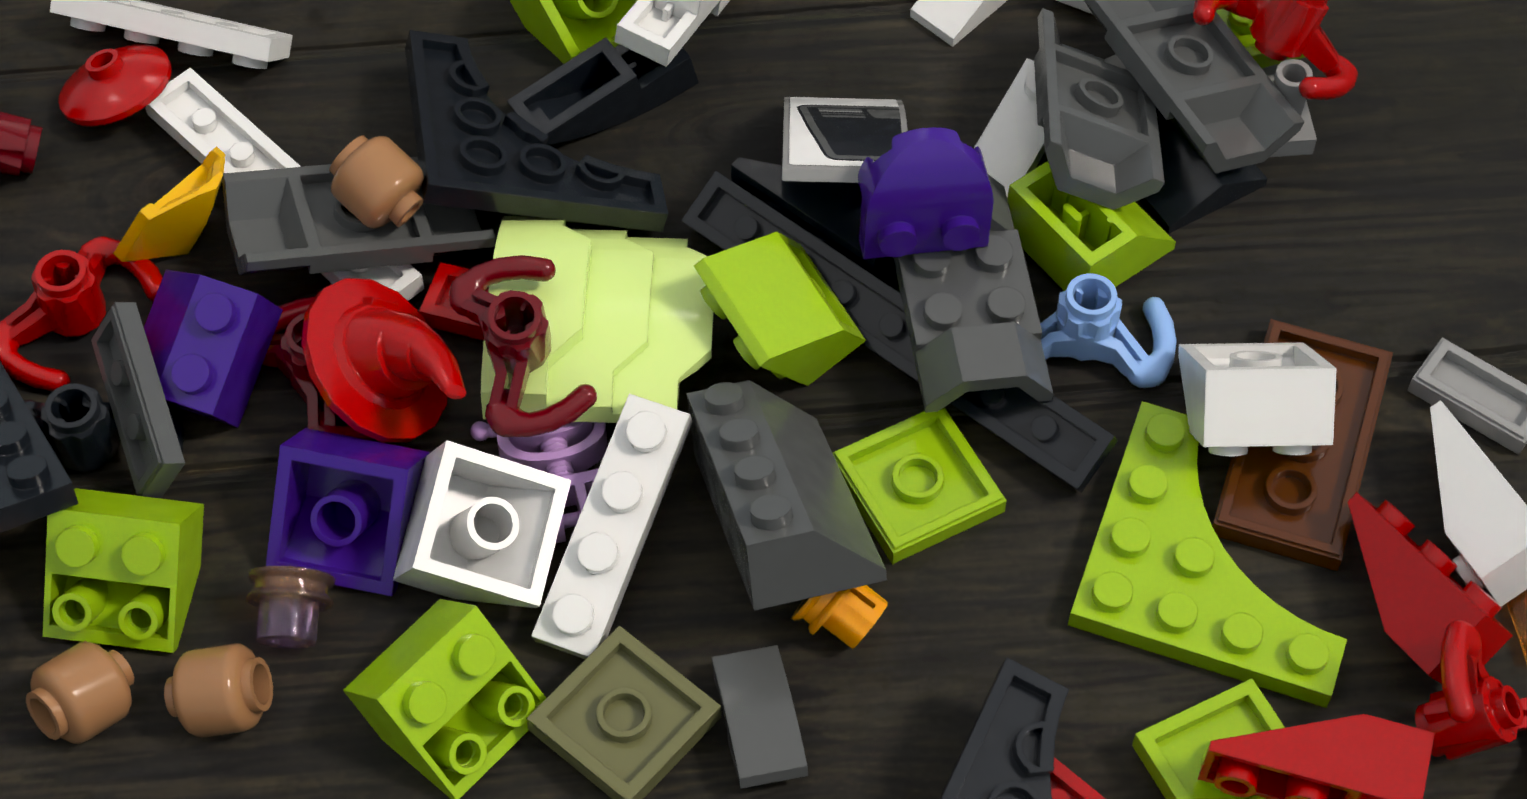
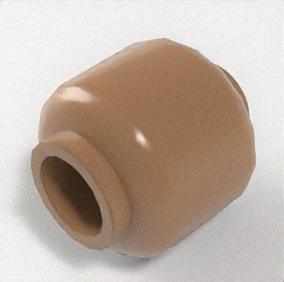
M364 135L357 137L338 154L330 166L329 171L334 175L331 184L332 194L369 229L380 228L391 221L397 227H400L423 204L424 199L417 194L424 180L422 169L386 136H377L369 140Z
M87 641L80 642L33 671L30 682L31 692L26 695L27 708L35 724L47 737L53 740L62 738L70 743L80 744L90 740L127 716L132 704L130 686L134 684V674L127 660L116 650L107 652L97 644Z
M240 643L194 649L182 654L175 664L173 676L166 680L164 687L165 704L170 715L178 717L184 729L196 737L203 738L244 732L254 728L261 719L263 712L267 711L272 704L273 682L271 672L264 659L256 657L252 650Z

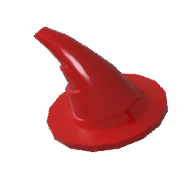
M344 278L318 292L305 312L301 345L309 376L327 406L353 430L380 442H410L435 427L447 405L448 397L462 399L466 396L465 385L456 357L443 339L429 326L424 316L399 292L372 279Z

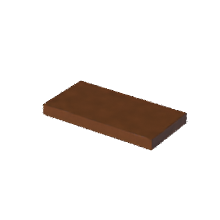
M1270 319L1264 343L1303 342L1337 368L1333 445L1312 446V452L1306 455L1279 454L1272 450L1273 446H1250L1246 455L1232 456L1212 527L1220 538L1338 571L1352 521L1348 501L1356 492L1359 493L1393 352Z

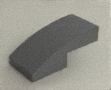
M778 645L711 657L713 677L726 721L728 745L740 789L808 776V766L801 733Z

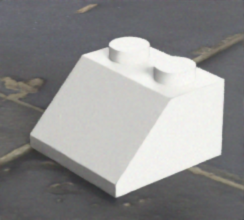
M1305 343L1179 344L1178 357L1189 431L1203 447H1209V453L1219 456H1242L1248 453V447L1273 446L1272 450L1279 454L1306 455L1312 452V446L1333 445L1337 368Z
M446 440L425 458L393 581L458 600L529 608L539 607L571 480Z

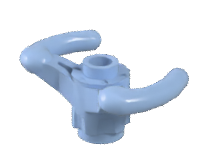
M1086 273L1071 280L1067 290L1059 294L1056 312L1040 323L1042 329L1041 343L1045 360L1049 357H1072L1080 361L1097 360L1109 363L1126 376L1131 384L1139 388H1151L1159 386L1165 381L1174 363L1177 343L1174 322L1161 298L1150 297L1143 303L1142 310L1151 327L1153 337L1152 353L1147 355L1119 319L1122 300L1117 297V290L1114 284L1102 275Z

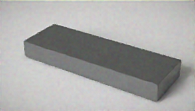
M114 302L91 342L136 494L138 496L162 498L185 465V460L136 302Z

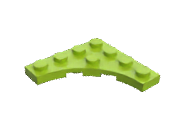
M1142 401L1070 613L1068 626L1243 682L1253 679L1259 687L1327 708L1333 694L1347 639L1324 631L1290 613L1256 587L1238 568L1220 542L1204 507L1197 467L1199 442L1189 431L1187 415Z

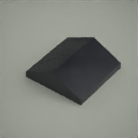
M1156 107L1165 183L1158 193L1140 199V201L1167 234L1266 186L1267 177L1255 164L1215 174L1182 131L1175 118L1166 120Z

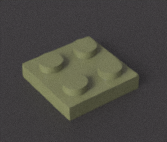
M619 625L527 717L528 730L610 798L644 799L721 718V705Z

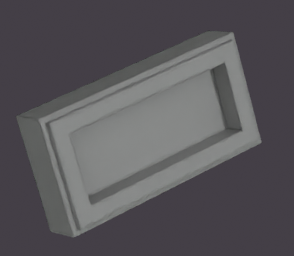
M1442 337L1413 376L1407 391L1431 405L1441 400L1457 420L1519 455L1527 444V385Z

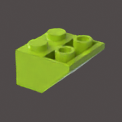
M1048 161L1009 185L1007 200L1014 229H1018L1022 249L1064 291L1067 290L1072 279L1086 273L1102 275L1117 287L1175 248L1176 241L1136 202L1113 210L1057 190Z
M774 232L707 256L694 265V268L706 285L700 290L703 299L718 317L723 320L729 319L738 333V336L733 339L736 349L743 359L756 370L762 367L771 371L779 379L787 377L809 386L866 341L802 245L779 232Z
M75 488L78 500L77 505L47 515L42 637L174 653L179 645L201 567L204 504Z
M439 599L343 689L344 693L379 737L450 799H460L529 731L527 717L546 699L476 605Z

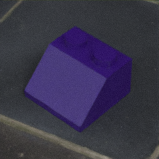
M166 269L144 325L145 334L166 402L238 428L283 309L258 293L200 274Z
M304 428L282 443L279 450L265 571L393 596L399 582L393 581L425 458L430 452Z

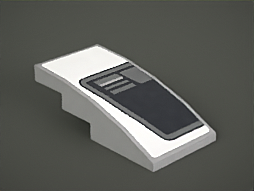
M784 97L782 181L859 183L858 173L866 157H870L875 162L880 156L892 149V138L908 131L902 100Z

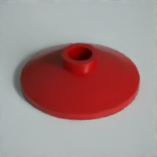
M134 44L115 49L100 50L91 55L86 63L66 81L60 91L59 107L65 118L77 125L99 126L122 120L140 111L159 96L170 80L172 73L171 62L162 49L153 45Z

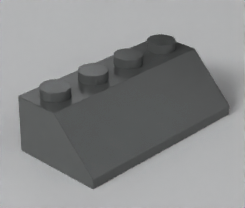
M750 380L737 383H718L705 390L686 393L688 410L693 421L691 432L694 455L754 611L887 580L886 568L815 417Z

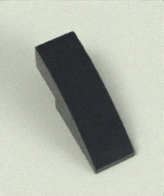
M605 37L508 99L507 102L513 112L515 111L531 125L547 134L549 137L546 145L597 133L631 120L668 102L698 84L699 81L691 57L683 47L669 65L665 67L622 45L614 48Z

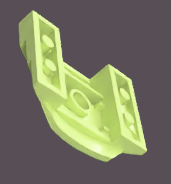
M504 216L499 227L493 259L519 255L541 257L552 260L556 269L554 277L547 282L520 279L503 281L489 286L488 292L496 296L510 290L535 295L543 302L546 318L549 321L551 352L541 367L529 373L520 408L525 412L545 409L564 399L579 385L589 384L597 392V401L573 422L617 423L629 393L678 410L680 382L698 371L712 358L714 312L701 295L700 290L706 285L694 268L696 263L707 256L688 248V239L627 237V230L570 229L566 227V220ZM485 340L483 342L480 392L483 419H486V406L490 401L495 372L487 352ZM507 372L509 380L507 389L510 390L513 374Z

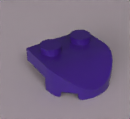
M936 127L920 128L894 136L892 138V149L880 156L875 162L870 157H866L858 173V182L862 195L859 242L863 259L901 257L909 254L949 250L962 251L969 248L988 247L994 197L984 158L978 146L973 149L967 144L962 143L958 133L951 129Z

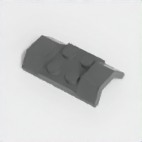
M1084 0L1092 14L1105 29V41L1166 120L1175 118L1182 131L1215 174L1266 161L1301 130L1304 120L1217 12H1215L1214 20L1209 25L1201 26L1193 19V8L1196 0Z
M1042 8L1037 17L1039 50L1034 58L1037 123L1039 126L1044 127L1045 152L1057 190L1113 210L1158 193L1165 180L1156 106L1116 54L1102 59L1062 44L1054 13Z
M410 157L418 164V157ZM331 164L223 173L222 185L226 228L239 275L296 270L308 267L309 274L433 262V256L483 251L493 248L496 238L493 229L481 230L475 210L467 208H447L441 205L423 203L419 210L400 227H397L391 221L380 228L369 229L332 194L331 184L334 175L329 171ZM420 188L417 194L423 198L422 189Z
M989 174L994 204L988 247L893 257L925 413L938 412L966 392L1019 387L1039 402L1052 401L1053 390L1041 343L1042 329L1018 229H1014L1005 187Z

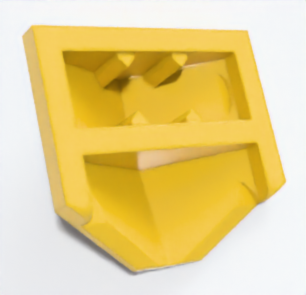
M216 146L208 153L198 168L155 204L149 203L142 208L113 254L121 262L188 254L201 235L213 209L224 173L226 155Z

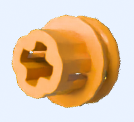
M864 585L803 599L791 619L794 621L803 619L809 623L808 629L812 635L823 626L850 648L854 649L877 622L886 609L888 602L870 587Z

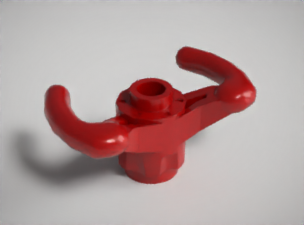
M1328 0L1195 1L1193 19L1198 25H1209L1214 20L1217 10H1226L1239 17L1253 20L1249 30L1256 40L1254 43L1255 47L1265 56L1277 61H1284L1288 57L1296 58L1301 57L1303 54L1326 77H1305L1299 84V92L1302 97L1315 100L1340 98L1350 92L1355 86L1358 77L1356 67L1348 59L1338 54L1320 26L1329 10L1327 6Z
M105 236L96 237L81 246L78 253L71 250H56L42 257L31 277L35 291L23 305L0 321V361L8 375L32 388L52 392L63 385L70 384V376L64 370L44 367L23 357L18 352L20 345L27 344L51 331L66 337L85 335L97 328L106 315V301L100 288L106 267L117 264L130 271L140 282L147 298L152 301L156 297L163 278L159 268L150 259L121 262L113 254L120 241Z
M1455 620L1448 624L1443 636L1440 654L1443 690L1430 694L1429 702L1420 704L1415 712L1416 728L1435 733L1431 755L1435 757L1446 755L1448 760L1458 759L1510 743L1516 739L1518 731L1527 729V696L1519 699L1511 686H1503L1500 680L1489 675L1482 663L1481 636L1473 625L1463 620Z

